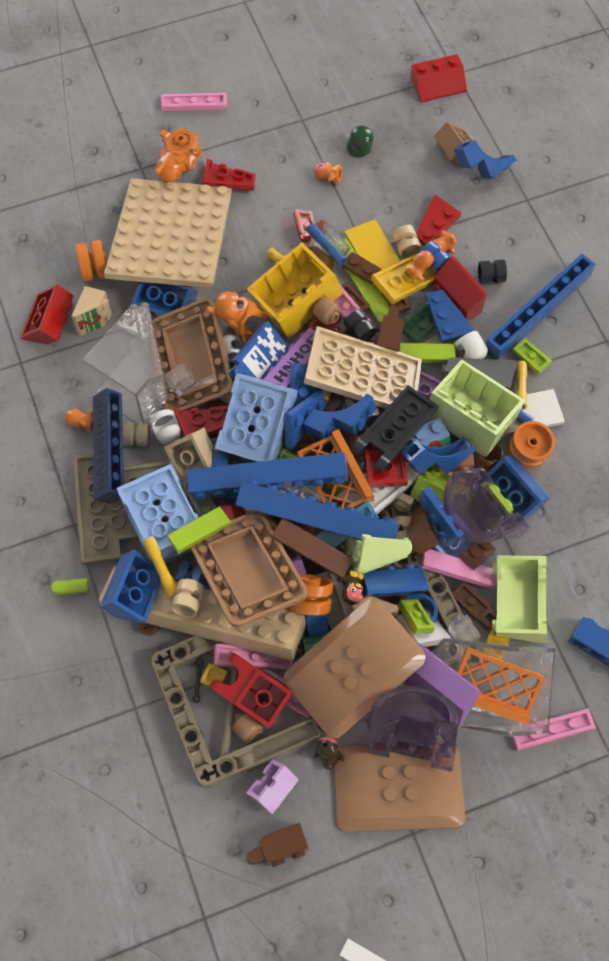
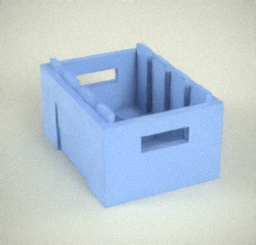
M236 373L231 390L233 394L223 428L218 435L215 449L257 462L278 460L285 438V413L294 407L298 390ZM255 406L260 407V413L256 414L254 412ZM250 425L255 426V431L252 433L248 430Z
M172 464L116 488L125 512L149 560L152 561L142 541L154 536L165 564L192 552L188 548L178 554L167 536L199 518L197 513L194 514ZM155 500L161 502L158 506L153 505ZM165 516L169 518L167 522L161 521Z

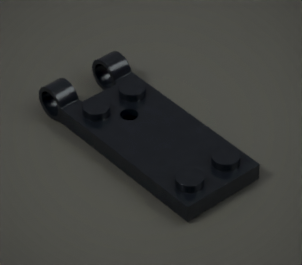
M407 385L354 443L350 451L360 457L368 445L383 455L376 462L374 469L383 474L384 470L386 471L393 460L437 412L439 406ZM390 434L392 438L387 439L385 438V435Z

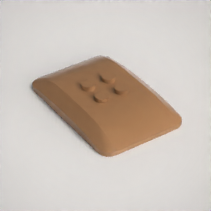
M210 298L200 299L154 318L149 322L148 332L165 410H190L231 393L233 379L228 374L231 368L219 318L206 311L207 307H214V302Z
M251 512L233 519L228 527L190 547L225 617L234 627L245 626L304 601L308 596V589L282 544L272 538L274 531L261 512Z
M371 598L354 610L285 672L283 678L285 685L293 692V695L322 730L331 738H339L424 664L426 656L421 647L382 602Z
M453 742L376 743L338 747L340 753L344 756V761L341 762L339 760L334 765L337 825L343 832L453 829L463 825L465 821L460 752L457 745Z

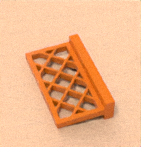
M339 429L333 431L331 436L297 452L299 457H304L303 455L309 452L316 455L329 454L321 450L324 445L331 442L334 447L331 454L335 452L345 453L348 477L351 479L349 487L327 483L334 486L331 495L322 493L323 486L315 487L323 504H325L326 498H328L330 502L332 500L341 502V509H344L345 504H348V507L356 508L367 501L369 503L375 501L374 494ZM337 487L347 490L344 499L334 496ZM350 491L358 493L361 498L356 502L347 500Z
M466 647L456 672L461 676L469 673L472 680L471 684L477 689L478 684L487 680L491 686V690L479 694L473 706L528 725L530 711L545 680V676ZM470 654L477 656L480 663L469 668L467 660ZM491 663L498 664L500 670L488 675L485 666ZM483 667L486 676L475 681L471 672ZM510 670L517 671L519 677L508 682L504 673ZM502 674L505 684L494 688L490 679ZM530 677L538 679L535 686L529 689L526 688L523 681ZM521 682L524 691L513 695L510 686ZM508 688L511 696L503 700L499 699L496 692ZM527 695L528 703L524 708L517 705L515 699Z

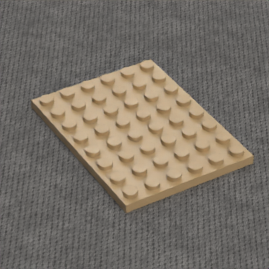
M131 178L104 272L105 279L213 288L232 188Z

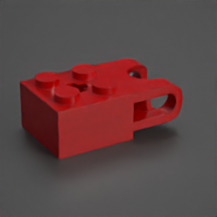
M231 652L229 661L238 669L239 675L237 680L231 684L223 683L220 680H213L210 683L211 689L270 728L293 692L238 654ZM259 693H268V701L260 703L258 701L260 699L258 697Z

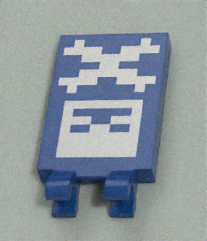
M264 322L233 358L232 361L235 365L228 374L232 379L235 378L236 373L264 379L269 369L277 365L279 358L287 354L289 347L269 322Z

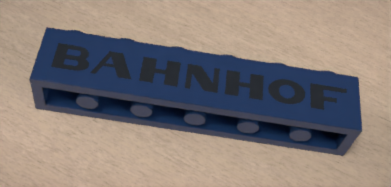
M105 388L93 396L94 500L107 504L120 499L116 488L124 485L122 393L109 388Z

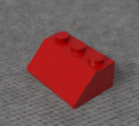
M458 54L412 64L410 80L421 103L467 92L464 66Z
M454 256L450 257L434 276L432 286L434 291L443 290L463 316L471 320L482 313L487 293Z
M58 284L37 293L21 338L47 345L57 342L61 338V330L67 321L68 311L73 305L74 295Z

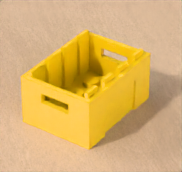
M302 242L247 288L254 303L265 311L268 319L288 340L314 316L313 305L319 298L329 297L335 301L343 294L336 275Z

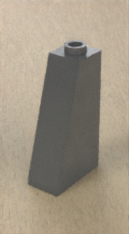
M449 358L447 365L443 364L441 369V375H443L444 380L453 368L463 360L510 390L518 361Z

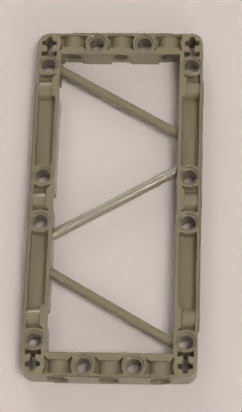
M414 549L406 558L401 560L405 561L406 565H415V568H421L422 554L416 556L418 552ZM397 561L383 566H396V569H403V566H400ZM380 567L376 571L384 570V568ZM422 568L429 585V590L425 591V594L436 602L440 617L439 622L450 635L451 639L449 642L453 643L458 655L443 662L449 667L453 665L458 667L466 647L480 651L443 575ZM438 587L442 590V592L436 593L432 590V588ZM399 595V602L404 600L407 595ZM399 609L398 615H401L402 612H401V610ZM456 622L460 628L455 629L451 627L450 623ZM193 636L160 650L152 656L151 662L156 673V679L191 768L194 770L197 780L203 788L215 787L237 776L265 766L272 759H281L317 743L320 738L329 737L318 728L317 722L310 718L229 754L235 705L228 700L220 758L212 761L176 670L191 665L197 659L209 654L214 655V645L226 643ZM299 644L297 653L301 655V645ZM183 651L186 653L183 658L175 657L178 652ZM470 654L467 660L469 668L480 663L477 656ZM470 658H471L473 661H475V660L477 661L476 664H475L474 662H471V663H468V662H469ZM160 660H163V662H164V665H163V666H160V664H159V661H160ZM232 667L230 684L234 683L238 678L239 673L236 667ZM405 684L394 698L388 695L354 726L416 700L421 696ZM175 696L182 698L178 704L171 703V700ZM189 734L197 735V739L194 742L186 741V737ZM230 764L233 768L231 772L223 773L221 771L222 766ZM215 768H217L218 774L220 776L218 778L214 771ZM205 773H208L210 776V781L208 782L203 779Z

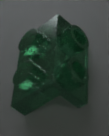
M427 301L418 304L413 313L406 315L402 319L404 321L403 334L414 343H419L435 328L428 308L429 302Z

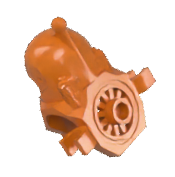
M183 127L173 131L171 134L164 129L159 133L163 137L161 140L164 142V148L160 152L155 173L162 181L167 183L177 181L182 173H187L195 168L196 160L203 154V151H200L201 146L198 145V135Z
M229 291L221 293L216 298L213 308H206L208 313H212L228 323L234 329V333L242 338L245 344L254 335L253 330L244 324L245 321L251 316H258L264 320L268 318L265 311L257 306L256 303L244 296L238 298L237 293ZM244 303L242 309L237 308L239 304Z

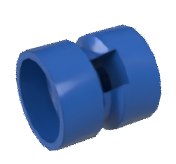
M434 241L427 243L421 250H427L432 253L434 261L428 268L435 274L451 257L445 251H440L441 247Z

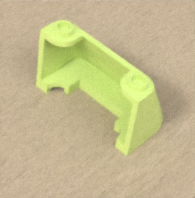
M362 534L361 537L363 541L349 537L335 547V549L353 559L349 566L351 570L362 574L404 559L412 551V544L408 538L402 537L400 540L377 538Z
M497 555V562H493V574H497V618L492 620V632H496V636L534 643H546V556Z

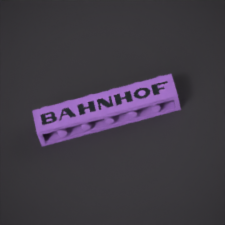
M309 328L305 333H301L296 344H292L289 347L285 356L282 355L275 367L272 366L264 379L261 378V380L290 388V366L293 363L308 364L315 331ZM255 406L254 412L256 414L260 413V407Z

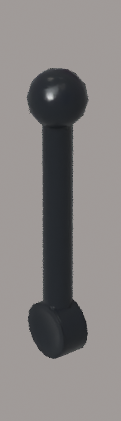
M202 661L196 662L195 695L192 697L194 703L200 701L201 669L204 668Z

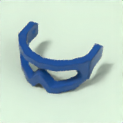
M412 594L404 599L418 598L428 601L420 603L422 607H428L432 614L431 621L433 623L437 621L438 608L436 602L431 597L425 594Z

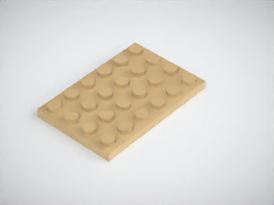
M317 326L303 383L359 401L367 393L373 396L375 406L386 409L407 385L418 391L422 359Z

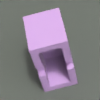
M274 759L263 770L264 776L261 780L256 779L247 791V794L261 808L272 815L299 780L285 765Z

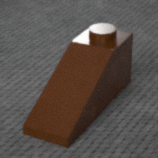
M417 501L407 528V534L412 544V550L415 549L421 555L439 545L440 541L435 526H432L428 519L429 515L426 509H423L419 501Z

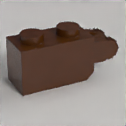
M391 306L389 307L388 315H384L382 322H378L377 332L380 334L379 337L375 336L374 344L398 352L404 321L402 318H398L399 307Z
M300 822L262 836L260 840L261 847L250 851L247 854V861L250 865L266 861L267 866L272 864V867H277L285 863L284 859L293 857V860L304 857L306 855L305 852L308 851V845Z

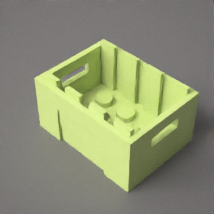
M461 360L431 393L429 400L438 405L439 408L429 420L432 421L440 417L449 432L458 438L464 436L478 453L486 457L514 424L525 400Z

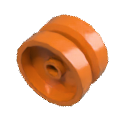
M101 239L91 242L92 253L89 252L88 245L85 242L77 243V256L84 283L94 280L93 270H96L97 277L100 280L105 279L104 272L107 265L105 250H103Z
M524 422L516 429L509 440L507 452L509 456L514 455L525 469H535L540 467L552 453L555 447V438L552 431L541 422Z
M299 574L308 589V596L304 601L287 609L304 615H324L329 613L332 600L328 596L333 593L334 582L327 577L319 575Z

